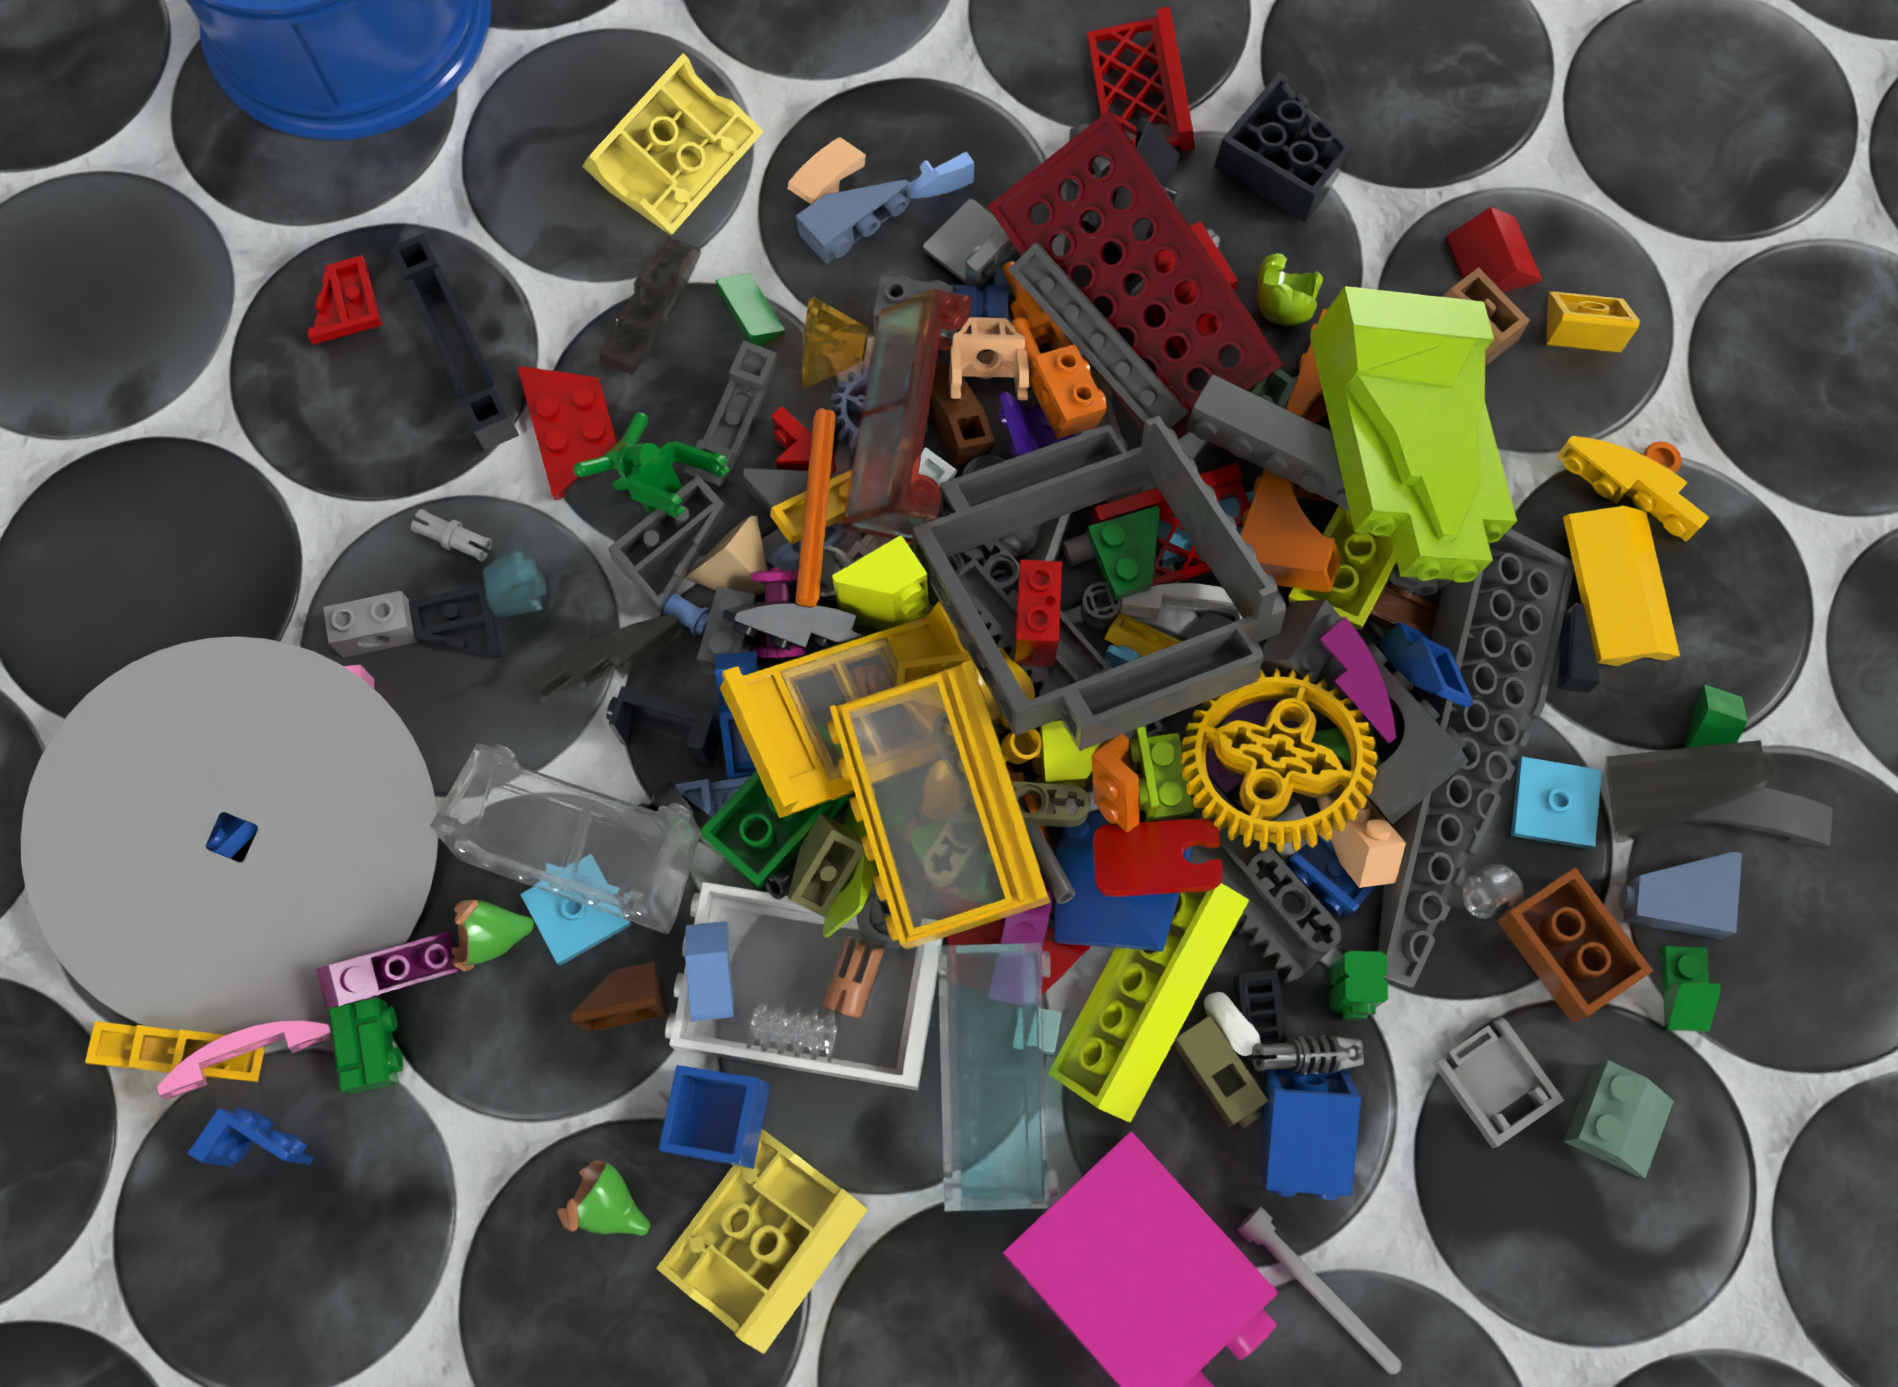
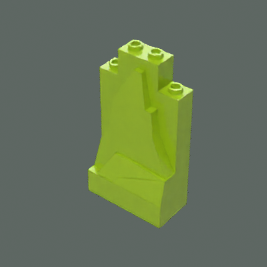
M1344 286L1311 332L1310 338L1354 532L1372 533L1375 536L1391 535L1400 577H1415L1422 581L1447 579L1454 580L1457 583L1473 581L1493 561L1488 543L1500 540L1517 522L1485 404V350L1494 341L1485 304L1483 301Z

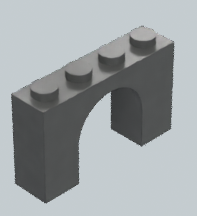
M1372 643L1367 648L1378 666L1387 689L1391 707L1403 714L1405 730L1398 749L1376 768L1375 780L1370 781L1373 784L1372 793L1367 797L1389 822L1394 824L1469 761L1462 751V748L1466 746L1464 740L1451 726L1445 731L1435 721L1440 717L1436 710L1426 699L1423 698L1417 702L1409 693L1414 689L1413 686L1398 670L1391 674L1385 668L1384 664L1388 660ZM1332 657L1325 663L1320 676L1313 684L1317 685L1318 682L1325 679L1327 682L1326 691L1329 692L1337 688L1338 686L1331 678L1341 671L1343 667ZM1342 691L1339 701L1347 698ZM1310 707L1316 719L1315 732L1330 729L1335 725L1325 715Z

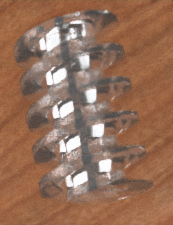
M762 997L753 1011L747 1049L751 1048L755 1039H759L761 1052H767L772 1041L776 1042L778 1055H783L788 1045L792 1044L794 1057L800 1058L805 1047H809L811 1060L816 1061L821 1051L826 1050L827 1061L830 1063L837 1029L835 1013L833 1010L828 1009L821 1020L818 1008L812 1006L806 1017H803L801 1004L795 1003L790 1013L786 1014L785 1003L780 1000L773 1011H770L768 998Z

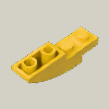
M1571 436L1556 456L1563 462L1567 470L1574 474H1579L1593 485L1594 490L1600 496L1609 498L1617 504L1626 494L1640 510L1649 512L1663 523L1669 533L1682 538L1686 542L1710 518L1679 494L1688 482L1663 465L1631 449L1593 438Z

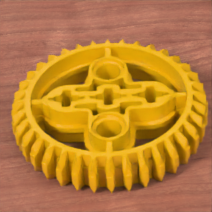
M1276 668L1272 673V677H1265V674L1260 669L1257 682L1213 698L1214 700L1203 702V711L1195 710L1193 713L1194 723H1188L1186 727V735L1188 737H1184L1182 740V749L1185 751L1181 754V764L1185 765L1182 769V778L1189 781L1186 784L1187 794L1195 795L1193 797L1195 809L1204 808L1202 811L1203 819L1211 820L1216 818L1214 825L1218 827L1219 831L1228 827V838L1231 841L1241 834L1244 836L1243 845L1246 848L1252 844L1254 839L1260 841L1259 848L1262 852L1267 849L1268 843H1276V850L1279 853L1284 850V843H1291L1292 848L1297 852L1301 848L1302 840H1306L1308 845L1313 848L1317 845L1318 834L1328 842L1332 838V828L1342 833L1346 828L1345 820L1353 822L1357 818L1358 811L1356 809H1363L1367 801L1365 796H1369L1372 793L1373 784L1370 781L1375 780L1377 770L1373 766L1376 765L1377 754L1372 751L1375 747L1374 737L1368 736L1370 734L1369 723H1360L1363 714L1359 709L1351 711L1353 702L1350 698L1339 701L1341 695L1339 687L1328 692L1326 691L1327 682L1325 679L1315 685L1311 683L1312 676L1310 673L1305 675L1303 680L1296 679V673L1293 669L1289 672L1288 677H1280L1281 673ZM1282 700L1271 710L1264 727L1247 721L1236 720L1216 728L1228 715L1244 706L1261 701ZM1310 707L1329 718L1346 738L1351 755L1350 771L1343 769L1341 761L1331 749L1312 743L1316 719ZM1291 720L1298 722L1300 726L1288 728L1282 723ZM1207 747L1215 750L1217 759L1226 769L1244 775L1239 797L1243 808L1250 816L1232 807L1215 791L1206 768ZM1277 757H1281L1279 762L1275 761ZM1316 769L1322 770L1319 775L1314 774ZM1267 790L1272 792L1274 796L1270 799H1260L1255 793ZM1338 790L1342 791L1333 804L1315 815L1295 821H1268L1274 819L1285 810L1293 792L1312 798H1322Z

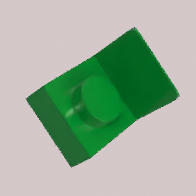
M1679 946L1660 948L1665 1030L1708 1032L1713 1020L1721 986L1720 984L1709 983L1707 948Z

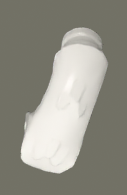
M1214 992L1208 994L1203 1001L1206 1014L1212 1017L1231 1047L1237 1053L1243 1056L1251 1055L1253 1046L1260 1043L1259 1034L1225 993Z

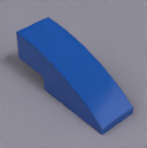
M1399 621L1379 642L1388 661L1410 683L1460 706L1469 708L1474 703L1450 649L1431 641L1429 635Z
M756 651L716 654L715 676L719 698V719L728 780L751 776L756 771V768L720 690L724 680L721 674L724 670L737 666L742 676L757 672Z

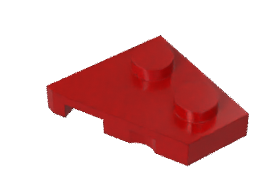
M361 255L326 265L322 279L323 289L318 294L315 304L318 312L314 327H309L308 337L312 344H319L382 326L383 323L364 257Z

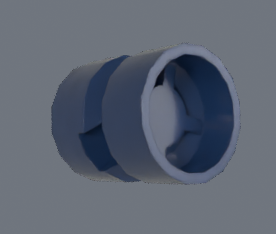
M1007 284L986 285L983 291H979L976 285H955L956 333L961 330L962 324L968 317L1006 318L1008 320Z

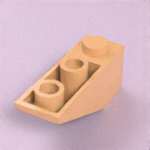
M1338 790L1326 797L1316 798L1320 811L1333 804L1342 791ZM1367 798L1366 806L1363 809H1356L1358 811L1357 818L1353 822L1345 820L1346 828L1342 833L1332 828L1333 834L1331 838L1339 863L1359 888L1396 883L1406 842Z

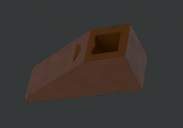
M950 363L918 369L917 375L923 392L928 396V406L949 465L955 469L965 468L971 460L978 456L990 455L995 438L984 408L962 377L961 399L950 398Z

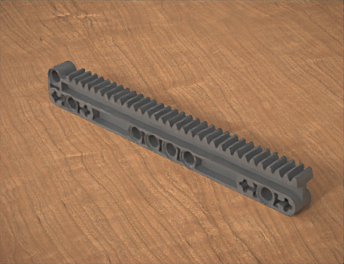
M998 539L983 544V554L977 548H973L972 550H966L947 557L951 566L955 568L956 575L997 647L1003 648L1014 661L1017 593L1013 588L1018 583L1020 564ZM1002 569L1008 571L1012 577L1006 582H997L991 577V574L996 570ZM1061 610L1059 644L1054 667L1020 666L1030 677L1034 691H1039L1038 697L1112 669ZM1158 720L1145 725L1147 738L1170 734ZM1134 730L1126 732L1124 735L1131 739ZM1211 781L1212 786L1214 787L1215 791L1220 795V797H1222L1228 804L1235 808V806ZM1193 805L1194 812L1192 815L1156 821L1203 819L1202 811L1204 808L1195 809ZM1226 827L1219 831L1220 847L1206 848L1199 845L1193 846L1189 860L1190 863L1201 864L1208 860L1222 859L1223 879L1221 883L1249 899L1239 918L1242 923L1237 932L1239 935L1247 932L1253 934L1248 945L1250 947L1259 944L1263 946L1259 955L1261 960L1269 957L1274 958L1270 970L1283 969L1285 971L1281 980L1283 985L1301 978L1313 965L1337 946L1340 941L1341 931L1336 920L1269 845L1262 852L1259 848L1260 841L1253 839L1252 844L1246 848L1243 845L1244 836L1239 834L1236 839L1231 841L1228 838L1229 828ZM1266 866L1270 868L1271 873L1268 878L1266 877L1262 880L1257 878L1256 874L1260 869ZM1282 881L1285 886L1272 896L1270 891ZM1283 895H1293L1299 900L1301 908L1298 914L1288 913L1283 908ZM1310 913L1313 917L1300 927L1297 922ZM1322 928L1326 935L1322 938L1323 941L1315 943L1311 937L1315 934L1316 930Z

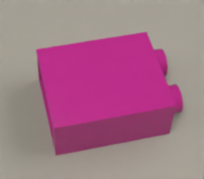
M1132 1131L1117 1143L1002 1253L1118 1387H1214L1200 1371L1225 1346L1239 1361L1244 1359L1277 1326V1323L1263 1309L1278 1294L1277 1290Z

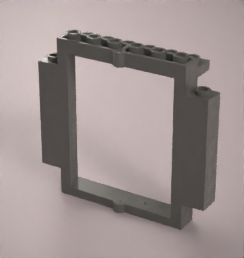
M1160 416L1145 420L1142 446L1130 451L1126 441L1122 437L1118 438L1109 424L940 483V510L944 517L912 528L913 553L927 572V579L955 627L961 645L970 654L1014 735H1019L1061 719L1079 751L1257 682L1263 662V653L1258 642L1280 634L1284 615L1286 614V605L1278 593L1274 578L1269 573L1264 572L1257 561L1253 547L1249 543L1245 544L1237 532L1234 519L1230 514H1225L1217 502L1213 488L1204 483L1198 474L1194 460L1190 456L1187 457L1179 446L1175 432L1171 428L1168 429ZM1154 483L1193 541L1198 557L1201 561H1206L1243 619L1028 701L947 557Z

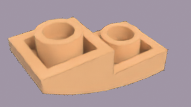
M839 137L818 151L795 173L788 182V189L808 203L813 204L826 194L839 192L840 180L865 166L866 154Z

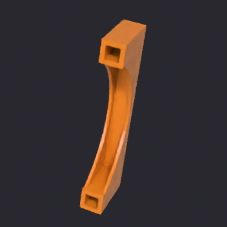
M1323 309L1319 321L1328 309ZM1315 323V324L1312 326L1311 332L1313 331V329L1316 327V325H1317L1318 323ZM1311 342L1308 352L1303 353L1299 364L1300 373L1288 398L1289 403L1286 410L1318 424L1327 414V409ZM1264 469L1262 476H1258L1255 481L1254 499L1251 507L1247 508L1243 514V529L1240 536L1245 544L1249 543L1253 547L1258 563L1265 573L1272 575L1276 585L1330 593L1341 563L1335 538L1324 537L1303 513L1297 502L1294 482L1281 476L1273 475Z

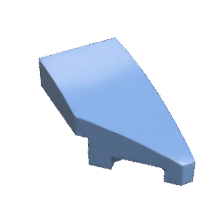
M967 151L935 169L932 168L928 161H924L919 167L922 174L919 178L910 182V199L938 196L973 183L974 162Z
M750 776L718 782H711L709 779L676 784L675 787L681 795L710 817H713Z

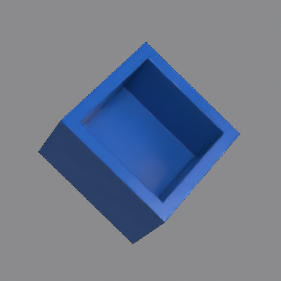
M676 1065L659 1151L675 1156L754 1169L770 1084L755 1077Z

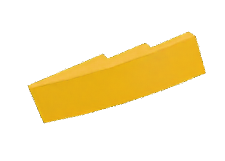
M94 1021L85 1063L170 1073L191 1054L226 1035ZM265 1046L204 1068L205 1077L258 1082Z

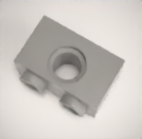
M402 591L323 607L328 644L342 658L419 642L415 638L409 606L410 600Z

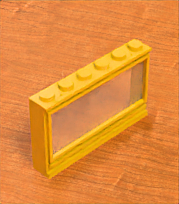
M972 660L963 662L960 666L838 706H830L833 720L827 721L828 730L834 745L841 744L844 758L838 760L839 767L845 783L852 782L856 796L850 798V804L856 821H864L867 836L861 837L868 861L875 860L879 875L873 877V881L880 901L887 899L891 915L885 917V921L892 941L899 940L900 945L907 950L1051 903Z

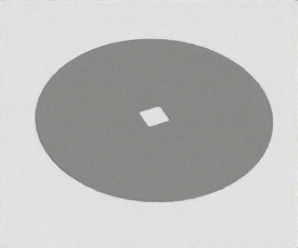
M217 637L174 645L130 663L109 676L88 693L68 714L44 750L29 785L23 810L20 837L21 866L30 906L46 942L64 968L97 1000L120 1015L143 1026L229 1035L236 1031L261 1024L280 1021L314 1022L328 1015V1009L325 1006L316 971L317 968L405 944L422 914L431 889L437 862L439 834L435 795L425 760L412 734L400 716L376 690L341 664L314 651L290 643L265 638ZM222 812L258 826V831L243 862H237L206 848L208 839Z

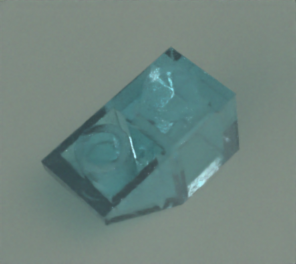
M521 546L512 548L483 569L488 606L497 618L543 609L541 596L547 594L542 572L538 573L535 560L533 558L528 559Z

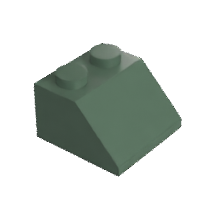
M1607 1060L1592 1065L1563 1142L1645 1179L1674 1101L1648 1078Z

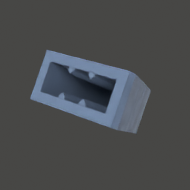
M1731 852L1643 874L1634 878L1621 890L1619 905L1620 909L1624 910L1623 922L1719 940L1735 934L1737 931L1742 853Z

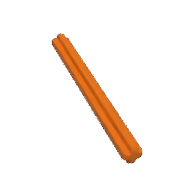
M823 408L816 410L813 419L795 600L799 606H806L808 608L815 607L819 600L836 418L832 410H825Z

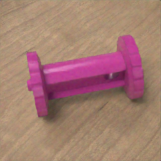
M773 567L771 570L750 572V580L765 583V602L789 601L788 582L798 580V570H781L780 567ZM769 643L753 647L757 657L783 659L784 657L805 655V647L793 644L790 651Z

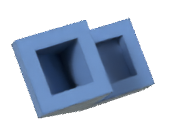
M728 922L686 925L685 962L691 1020L701 1021L734 1017V983L729 964Z

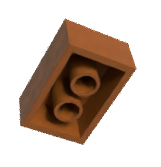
M1576 867L1497 920L1572 1023L1588 1017L1653 972L1652 968Z

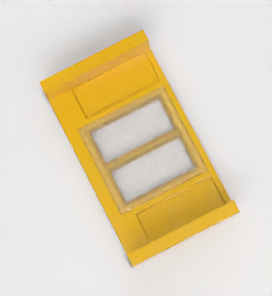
M937 602L927 617L742 676L738 666L722 672L721 675L724 680L720 690L779 818L855 792L852 782L845 783L839 767L838 760L844 758L841 744L834 745L828 730L827 721L833 720L830 706H838L896 687L899 662L968 653L961 645L958 633L941 602ZM902 704L852 720L871 786L937 763L943 759L934 743L933 734ZM1000 718L992 721L993 725L1001 723Z

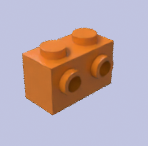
M1076 344L1034 356L1029 367V383L1056 439L1096 428L1107 409L1106 398L1102 390L1097 389L1091 377L1089 363L1085 357L1081 356Z

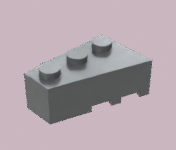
M699 475L675 493L682 499V503L678 507L682 506L685 509L679 517L673 518L665 511L656 509L608 548L611 560L661 616L666 602L677 592L724 517V503Z

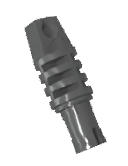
M1333 1035L1294 1036L1288 1039L1286 1043H1257L1252 1049V1055H1265L1264 1059H1252L1254 1068L1257 1071L1288 1069L1296 1075L1334 1073L1339 1070L1364 1065L1362 1040Z

